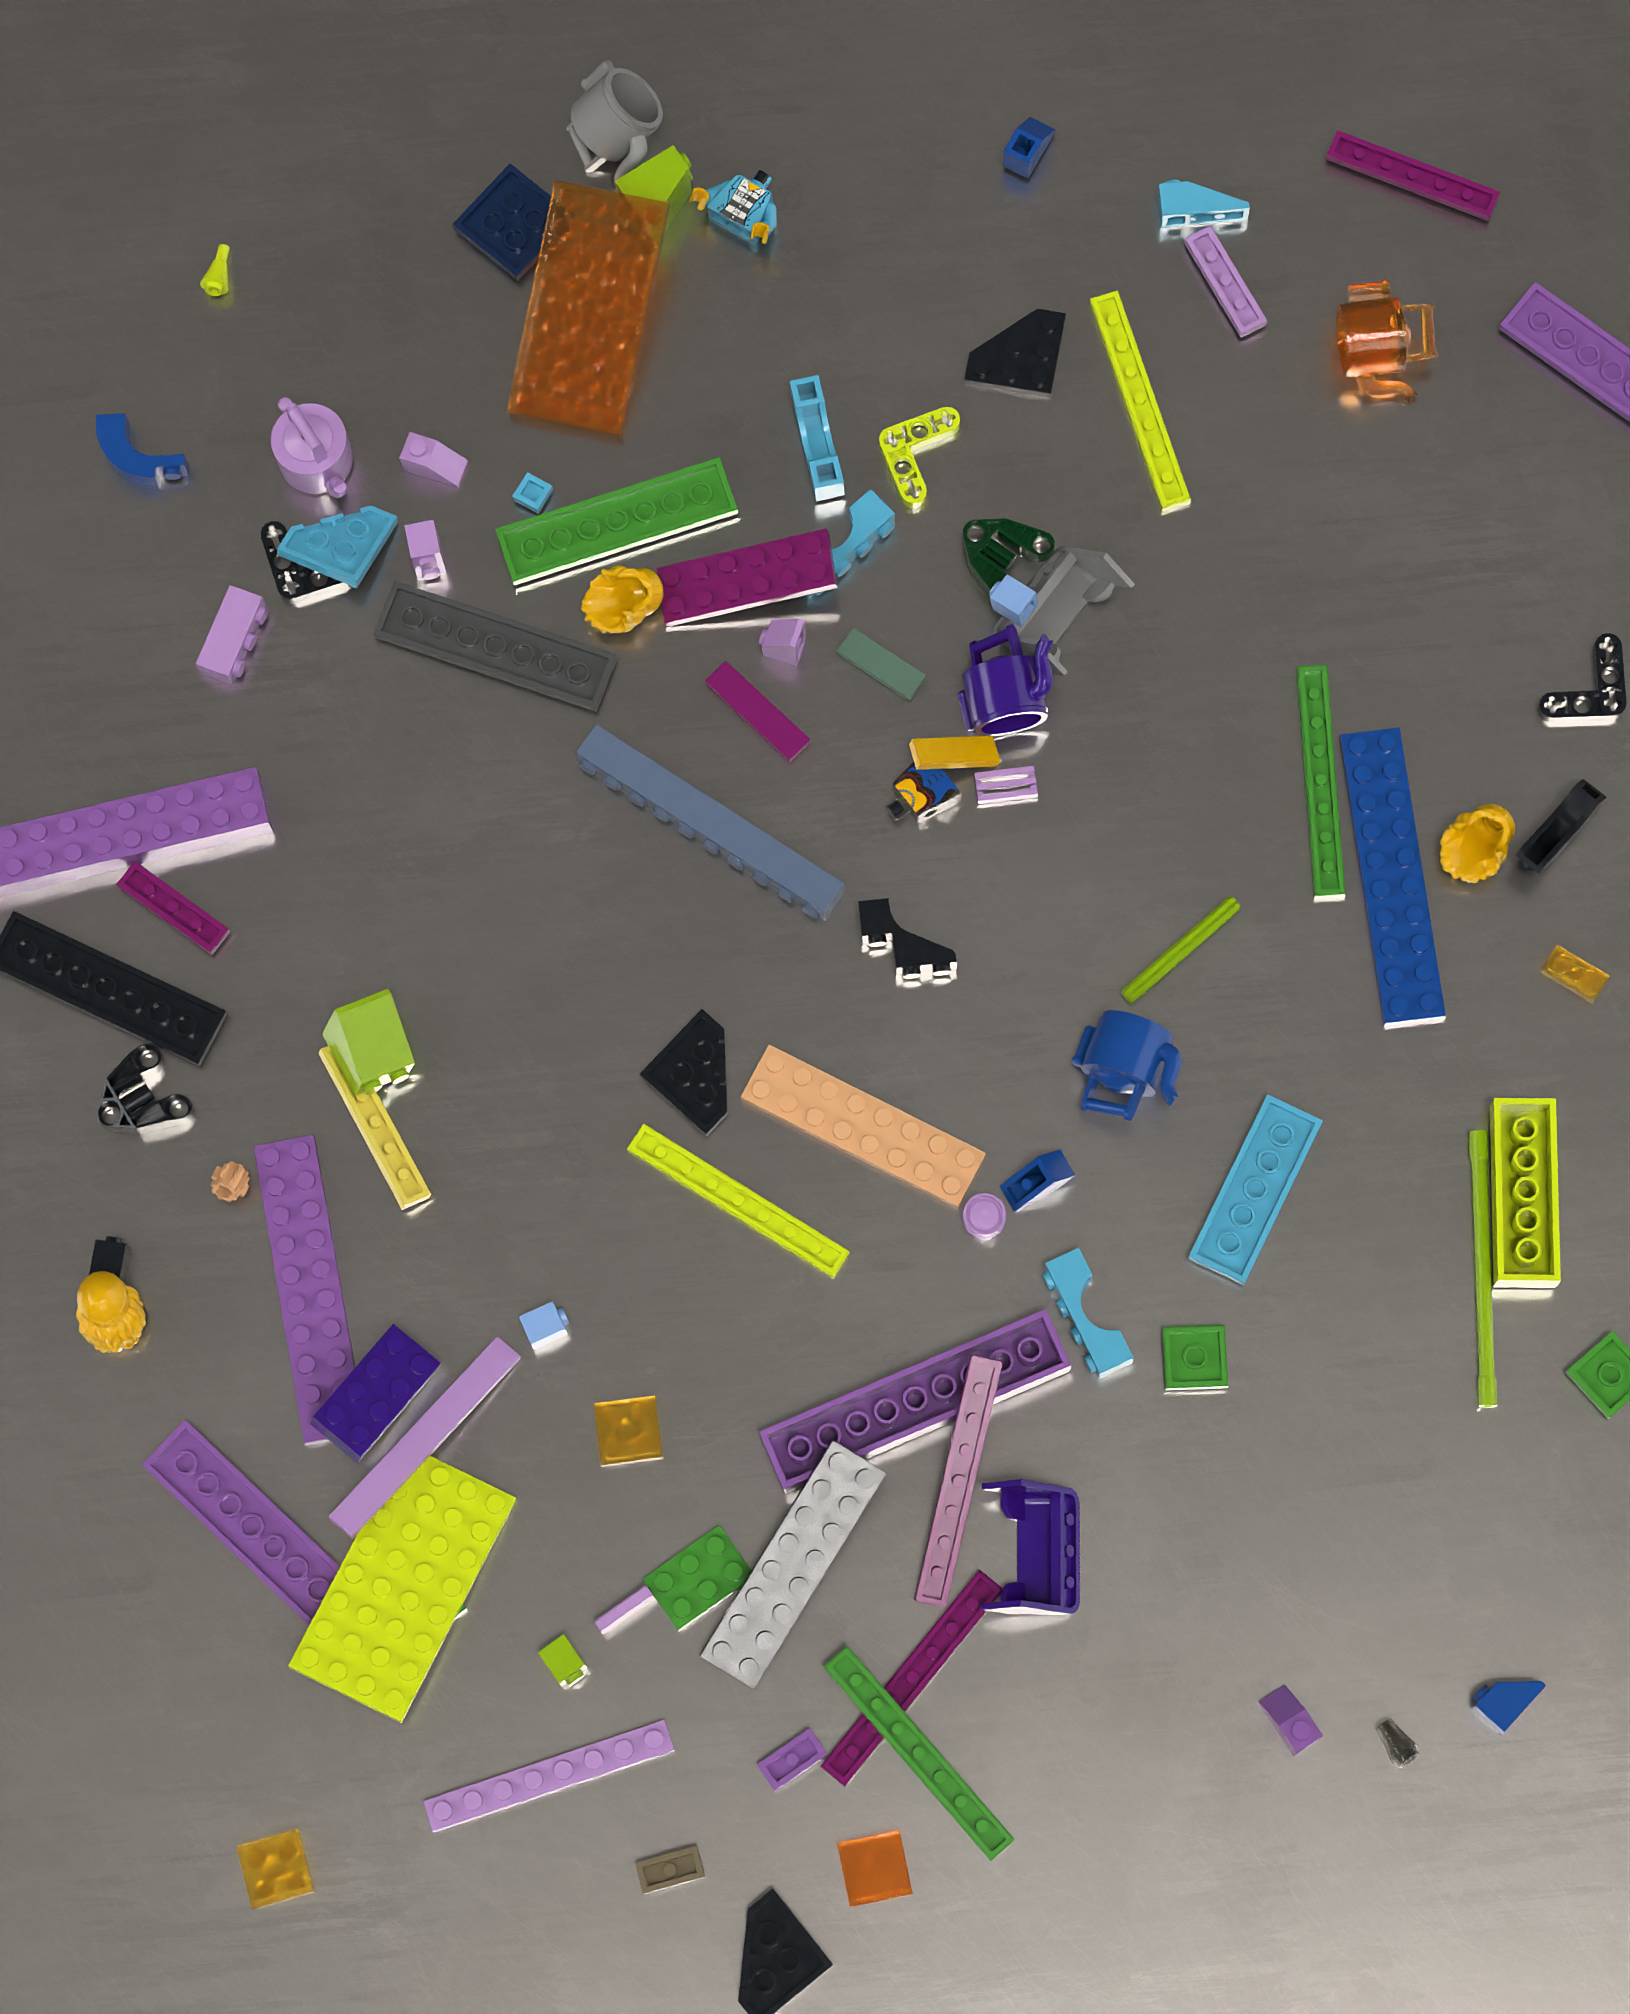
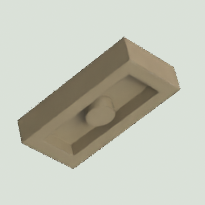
M697 1845L635 1863L644 1895L705 1878Z

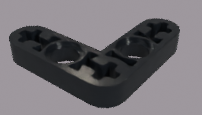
M277 521L268 522L262 527L261 539L282 600L291 604L298 603L350 586L338 580L334 581L331 577H328L325 585L315 586L312 584V578L319 572L309 568L300 570L298 564L292 561L289 567L285 569L277 568L275 562L280 556H278L274 542L270 538L271 532L276 530L280 534L278 539L281 543L287 534V530L282 523ZM291 576L292 582L296 587V593L290 594L289 591H286L288 585L285 577Z
M1611 633L1602 634L1597 638L1593 646L1596 690L1546 693L1542 696L1537 709L1539 716L1546 722L1604 721L1618 719L1623 714L1627 703L1621 640L1616 635ZM1604 642H1608L1609 647L1614 648L1611 651L1609 662H1605V649H1600L1603 647ZM1605 670H1613L1617 674L1618 680L1612 684L1606 683L1602 679L1601 674ZM1611 691H1614V704H1619L1615 711H1611L1610 706H1605ZM1578 699H1584L1589 703L1590 710L1587 713H1579L1574 708V702ZM1565 700H1569L1568 714L1565 713L1566 707L1557 708L1555 713H1550L1549 708H1544L1548 705L1549 701H1553L1554 706L1558 707L1564 706Z

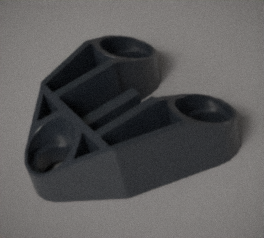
M151 1044L138 1046L106 1078L97 1110L98 1121L105 1129L114 1132L145 1135L180 1126L192 1120L195 1111L194 1106L186 1096L181 1094L170 1095L158 1101L155 1100L129 1115L155 1099L147 1084L143 1083L162 1070L164 1066V1056L156 1046ZM154 1052L157 1054L158 1061L153 1067L142 1065V1058L146 1053ZM178 1102H184L188 1105L187 1114L180 1118L174 1117L172 1115L173 1106ZM109 1109L120 1111L119 1120L114 1124H108L104 1120V1115Z

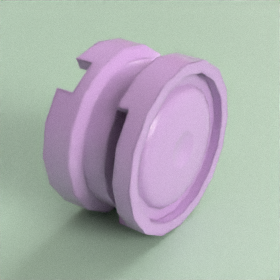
M981 1193L971 1197L965 1204L963 1211V1223L967 1232L981 1240L991 1239L1000 1234L1006 1221V1211L1002 1201L995 1195Z

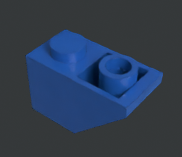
M1029 117L1017 127L1003 151V167L1029 178L1055 134L1056 129Z

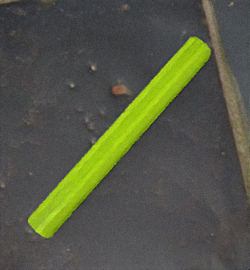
M1232 896L1227 897L1125 986L1121 994L1129 1003L1135 1002L1240 909L1238 901Z

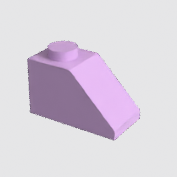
M409 432L399 457L403 471L459 488L468 464L467 459L439 441Z
M799 618L772 619L769 628H763L759 639V645H762L763 656L797 667L806 642L805 620Z

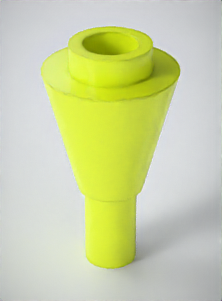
M226 244L218 246L216 258L200 282V286L211 296H220L229 291L227 258L230 247Z

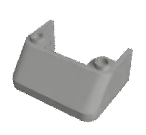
M1061 546L1054 550L1053 555L1048 560L1044 561L1026 585L1037 593L1039 605L1024 625L1020 627L1002 616L994 626L992 634L1006 629L1010 624L1014 625L1018 632L1023 655L1035 657V649L1042 634H1046L1049 640H1053L1048 654L1052 673L1065 675L1067 670L1059 662L1061 650L1055 644L1088 601L1102 602L1111 595L1114 586L1132 589L1135 583L1107 553ZM1009 641L1002 643V645L1011 650Z

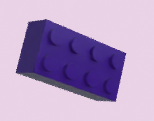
M392 1324L315 1413L310 1425L358 1464L437 1372L441 1363L395 1324Z

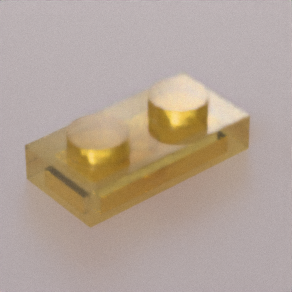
M1559 945L1555 947L1540 972L1592 1004L1610 977Z

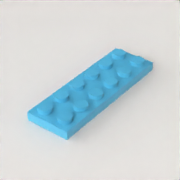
M1267 1094L1189 1254V1260L1239 1284H1245L1323 1120Z

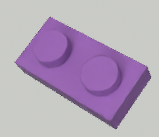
M808 1728L757 1765L776 1792L826 1757L827 1753L810 1728Z

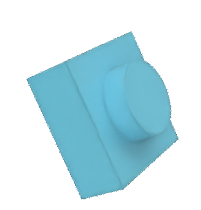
M527 472L512 498L513 501L539 514L552 493L553 486Z

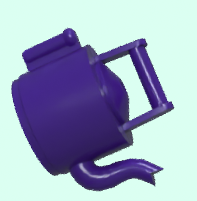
M1010 624L1006 629L980 641L970 642L969 649L973 667L967 669L962 674L965 690H961L957 694L967 731L975 730L978 735L982 736L1006 735L1035 727L1048 718L1045 697L1053 685V674L1048 658L1053 640H1049L1046 634H1042L1035 649V657L1023 655L1017 629L1014 625ZM1009 641L1013 656H996L988 661H982V652Z

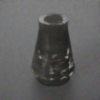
M1392 1719L1386 1720L1376 1728L1392 1764L1396 1763L1399 1768H1403L1420 1755L1416 1749L1418 1745Z

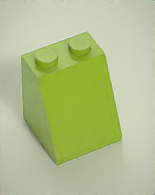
M674 145L615 180L618 206L649 250L656 246L692 193L691 180H693V176L689 170L692 167L691 162L684 152L679 153Z
M389 989L335 1009L322 1033L355 1096L364 1092L366 1095L373 1094L383 1087L382 1085L391 1081L393 1084L404 1081L409 1077V1072L415 1063Z

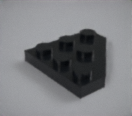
M1036 309L969 352L964 384L1051 398L1066 313Z
M701 1009L639 1075L707 1137L728 1115L725 1030L709 1014Z
M771 1889L748 1908L738 2002L748 2014H775L831 1968L833 1964L774 1889Z

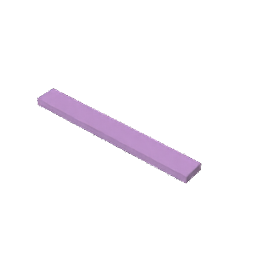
M497 1336L329 1515V1520L353 1539L520 1360V1355Z

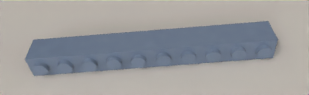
M596 724L576 751L579 762L578 766L586 773L600 775L604 778L603 782L615 791H618L620 788L628 793L627 797L633 803L640 807L645 804L653 810V815L665 823L670 820L678 826L677 830L690 839L693 836L703 842L702 846L715 855L719 852L727 857V862L737 870L741 871L744 868L752 873L751 877L760 885L766 887L769 884L778 890L776 893L785 901L791 903L794 900L802 905L801 909L810 917L816 919L819 916L826 920L845 893V883Z

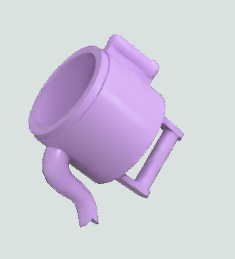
M281 398L278 401V407L282 411V415L273 426L271 448L282 476L292 487L310 494L329 492L335 498L343 497L347 491L344 480L350 472L353 461L352 447L343 422L334 411L323 405L313 403L297 405L292 403L290 398Z

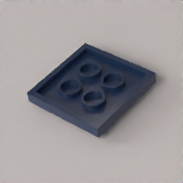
M510 163L461 214L452 226L462 237L519 281L576 219L571 211Z

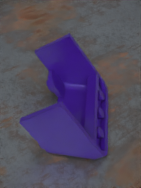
M1023 1479L982 1483V1490L1002 1493V1511L1008 1519L1017 1521V1582L1007 1583L1003 1587L1000 1596L1001 1602L981 1603V1610L1007 1614L1064 1615L1075 1613L1080 1605V1501L1077 1493L1072 1488Z

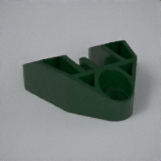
M1006 518L972 520L965 524L963 528V544L969 572L989 599L990 591L994 584L998 581L1001 582L1007 575L1000 566L1007 570L1008 567H1011L1017 555L1034 562H1044L1054 553L1055 541L1050 533ZM979 528L984 532L985 536L982 540L975 542L970 540L967 534L971 529ZM1039 541H1045L1049 543L1050 548L1044 553H1039L1034 550L1033 545Z

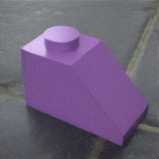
M1286 1685L1258 1702L1293 1756L1323 1737L1307 1710Z

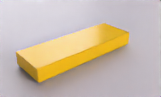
M993 736L912 739L909 743L916 770L995 767L1001 761Z

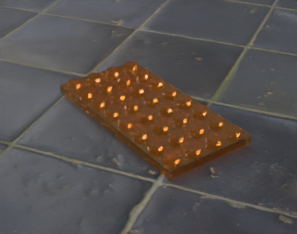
M554 180L507 412L623 436L670 208L668 202Z

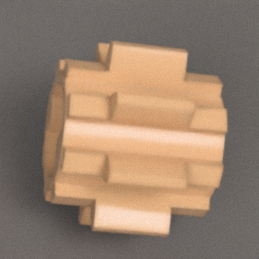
M234 1161L224 1163L222 1168L217 1166L211 1176L213 1179L211 1187H213L212 1193H215L218 1199H223L227 1202L236 1201L238 1196L244 1197L249 1188L247 1184L250 1179L248 1177V1170H245L243 1165L234 1163Z

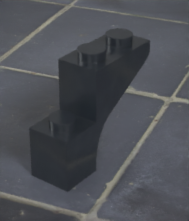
M1585 779L1579 781L1555 811L1515 854L1521 859L1522 865L1528 870L1536 871L1540 874L1558 858L1575 834L1587 824L1607 797Z
M889 898L858 901L862 944L869 943L871 947H880L886 945L887 941H893L896 976L903 975L905 979L920 977L921 973L933 972V975L941 976L950 974L951 970H957L956 954L952 949L902 929L896 923L890 911Z

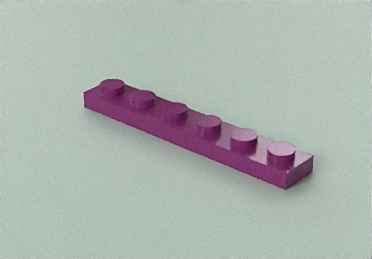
M1337 130L1326 156L1328 161L1489 221L1500 195V191Z

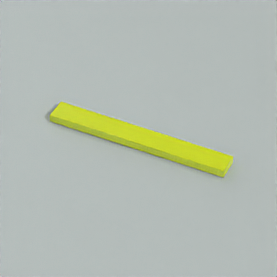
M1117 290L1090 298V305L1161 510L1166 511L1189 504L1191 499L1119 292Z
M644 1123L627 1148V1151L833 1279L850 1254V1251Z

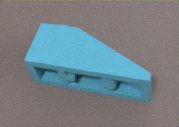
M1168 180L1158 186L1157 198L1161 228L1248 220L1249 202L1189 181Z

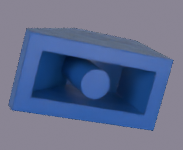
M1061 1149L1036 1157L1001 1184L1000 1188L1014 1212H1017L1056 1191L1076 1175Z
M1542 1681L1496 1682L1491 1688L1485 1684L1473 1697L1477 1703L1472 1709L1501 1735L1546 1685Z

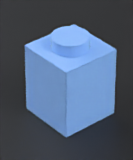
M1008 574L1001 582H996L990 591L992 609L1020 627L1024 625L1039 605L1037 593Z
M553 1301L519 1316L533 1349L567 1335L564 1326L568 1325L569 1321L563 1308L556 1309Z

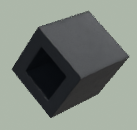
M106 1236L105 1241L95 1239L89 1275L98 1271H107L113 1273L125 1283L132 1249L124 1243V1239Z

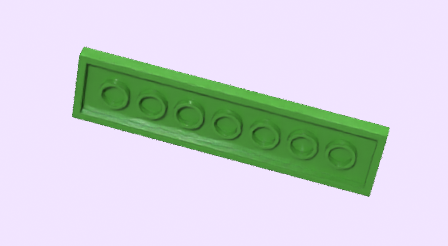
M720 457L495 530L513 585L515 586L738 514V509Z

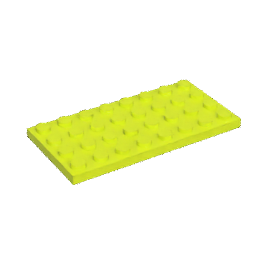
M429 1456L359 1531L288 1667L402 1724L516 1502V1497Z

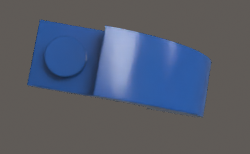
M125 413L96 415V434L100 447L111 467L125 480L142 487L160 488V477L168 480H177L181 476H189V464L184 454L150 456L136 451L130 443V423Z

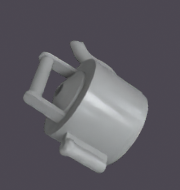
M605 60L588 77L581 81L585 93L572 105V122L566 127V130L573 138L587 173L593 172L607 160L613 162L622 161L614 175L613 189H616L615 180L637 168L644 161L647 154L646 139L659 127L663 118V111L657 95L644 79L628 69L614 68L610 60ZM592 152H594L598 156L594 158Z

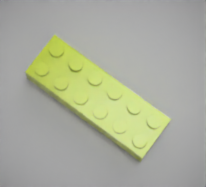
M1494 1098L1489 1106L1493 1287L1556 1288L1561 1281L1556 1098Z

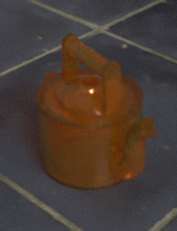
M1388 280L1350 285L1348 287L1349 302L1339 304L1336 315L1338 351L1344 376L1356 378L1361 390L1370 396L1398 394L1410 403L1411 396L1418 395V393L1408 384L1392 380L1380 381L1375 379V376L1403 373L1406 362L1438 357V352H1435L1434 304L1401 306L1398 297H1391ZM1421 310L1424 353L1406 356L1411 342V329L1402 312Z

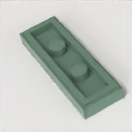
M854 627L836 650L837 655L909 702L927 679V675Z

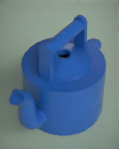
M1118 1010L1104 1011L1096 1027L1087 1026L1084 1029L1076 1054L1071 1060L1075 1066L1081 1067L1082 1071L1090 1077L1081 1103L1082 1111L1088 1112L1091 1110L1124 1117L1125 1120L1131 1121L1141 1098L1154 1096L1159 1083L1161 1093L1168 1106L1174 1100H1179L1180 1098L1174 1085L1183 1062L1180 1051L1173 1046L1174 1036L1171 1032L1149 1019ZM1098 1083L1104 1085L1112 1092L1130 1094L1131 1097L1128 1104L1123 1105L1094 1099Z

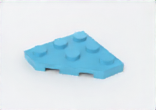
M374 506L360 508L358 513L346 516L343 513L320 519V523L305 527L303 524L292 526L278 546L277 553L280 557L357 588L398 524L397 516Z

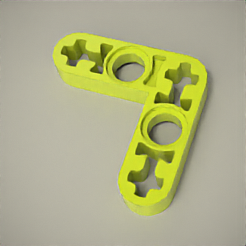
M942 407L884 429L879 436L880 451L901 501L909 508L922 506L927 497L926 485L911 451L957 433L960 427V416L957 410L952 407ZM947 416L948 420H952V426L947 427L945 423L941 424L943 417ZM930 421H934V426H936V433H933V428ZM921 425L926 427L928 434L923 438H916L912 435L911 430L915 426ZM902 431H906L909 443H905ZM888 437H892L894 440H898L896 447H892L891 444H886L888 443ZM900 461H906L911 465V470L906 474H899L894 469L895 465ZM911 479L914 490L920 491L916 499L912 495H908L909 486L907 482Z

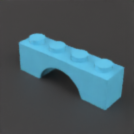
M814 375L791 380L790 394L815 500L817 502L844 496V480L830 433L819 376Z
M871 489L849 507L852 531L842 545L832 549L835 572L838 577L849 570L851 562L858 556L860 558L864 557L872 549V544L879 537L882 539L887 537L895 527V513ZM824 591L804 596L809 600L813 595L819 596Z
M1079 1247L1046 1262V1272L1042 1274L1043 1279L1050 1291L1055 1289L1060 1299L1056 1301V1305L1062 1317H1069L1073 1328L1069 1329L1075 1344L1077 1346L1082 1344L1087 1354L1083 1359L1091 1374L1096 1372L1100 1379L1132 1364L1134 1357L1121 1331L1105 1330L1095 1326L1087 1319L1082 1310L1081 1295L1085 1287L1092 1280V1273Z

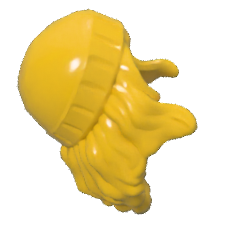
M615 565L610 569L603 568L601 574L597 575L590 582V588L582 598L581 610L586 614L585 620L587 622L591 621V626L596 627V630L601 631V633L609 632L612 634L631 631L643 621L645 616L655 612L661 605L664 597L662 581L654 571L648 568L634 569L622 565Z
M1484 804L1477 807L1473 812L1459 814L1443 833L1439 841L1441 844L1440 863L1443 870L1450 872L1453 879L1460 877L1461 881H1466L1468 884L1471 882L1477 883L1479 879L1485 880L1489 876L1496 874L1508 856V845L1515 833V824L1510 813L1499 805Z
M98 1271L88 1275L81 1282L77 1292L78 1308L76 1319L79 1322V1333L82 1334L88 1343L93 1344L96 1350H100L102 1353L106 1351L115 1353L120 1352L122 1349H132L134 1344L139 1341L142 1329L146 1325L145 1312L142 1308L143 1303L140 1301L138 1291L126 1285L113 1273L107 1271Z

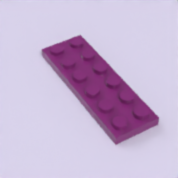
M826 528L656 568L657 575L660 577L664 589L662 610L664 623L667 627L838 588L830 534Z

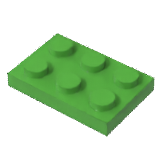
M718 1525L642 1580L676 1629L681 1631L740 1589L751 1569L721 1526Z

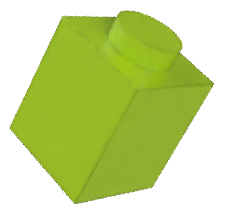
M564 1634L538 1651V1654L561 1686L565 1683L568 1686H572L584 1677L582 1672L587 1667Z

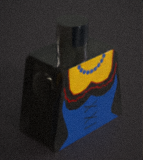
M913 762L894 781L893 792L897 799L886 806V809L895 821L909 812L918 823H921L960 803L961 792L943 769L916 770L915 763Z

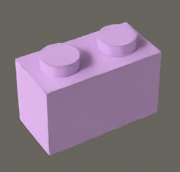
M434 520L404 525L410 557L417 579H435L440 574L446 573L441 543Z

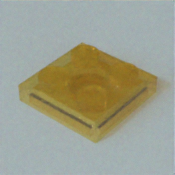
M655 1396L594 1404L601 1467L663 1459Z
M299 1829L236 1847L252 1910L315 1892Z

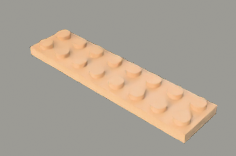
M768 1045L741 1095L742 1101L957 1209L986 1156L985 1152L771 1045Z

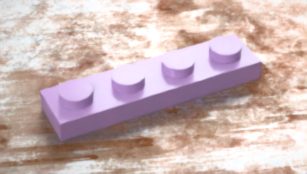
M1208 226L1186 237L1184 244L1240 338L1266 326L1267 319L1212 227Z

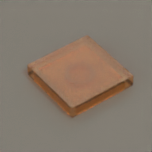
M900 1831L838 1843L850 1908L913 1895Z

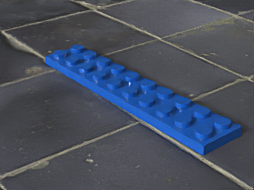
M1400 727L1341 734L1339 740L1384 1026L1445 1019L1446 1013Z

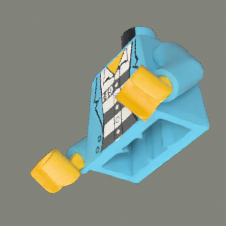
M761 170L756 172L751 181L741 175H736L732 180L723 181L708 189L694 188L689 198L690 203L692 201L699 202L697 209L700 211L708 204L709 220L754 245L759 237L762 238V243L766 244L768 236L777 226V207L773 203L772 193L766 190L772 178Z

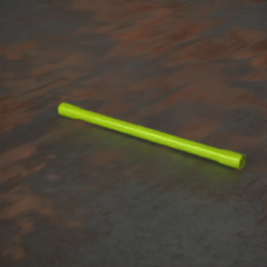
M1474 1130L1469 1132V1150L1472 1162L1477 1303L1479 1407L1491 1408L1497 1407V1380L1494 1367L1488 1202V1132L1485 1130Z

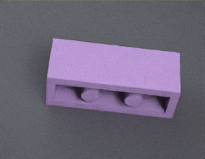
M229 585L195 664L200 674L230 685L234 684L236 677H241L245 668V661L243 660L247 651H252L256 643V630L259 624L263 625L267 618L268 608H266L267 606L262 596Z

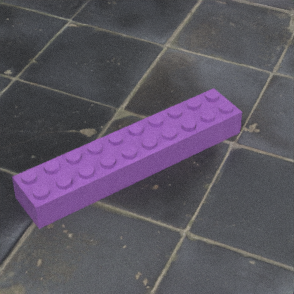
M252 767L0 827V898L128 868L134 861L139 864H145L273 833L262 778L257 768Z
M1047 1310L1039 1311L759 1431L760 1438L784 1494L804 1486L831 1440L836 1441L863 1459H868L954 1422L971 1354L1003 1362L993 1404L1070 1372V1361Z

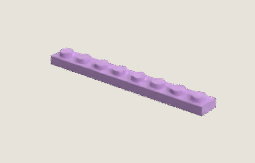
M662 1720L423 1802L432 1832H437L675 1750L666 1722Z

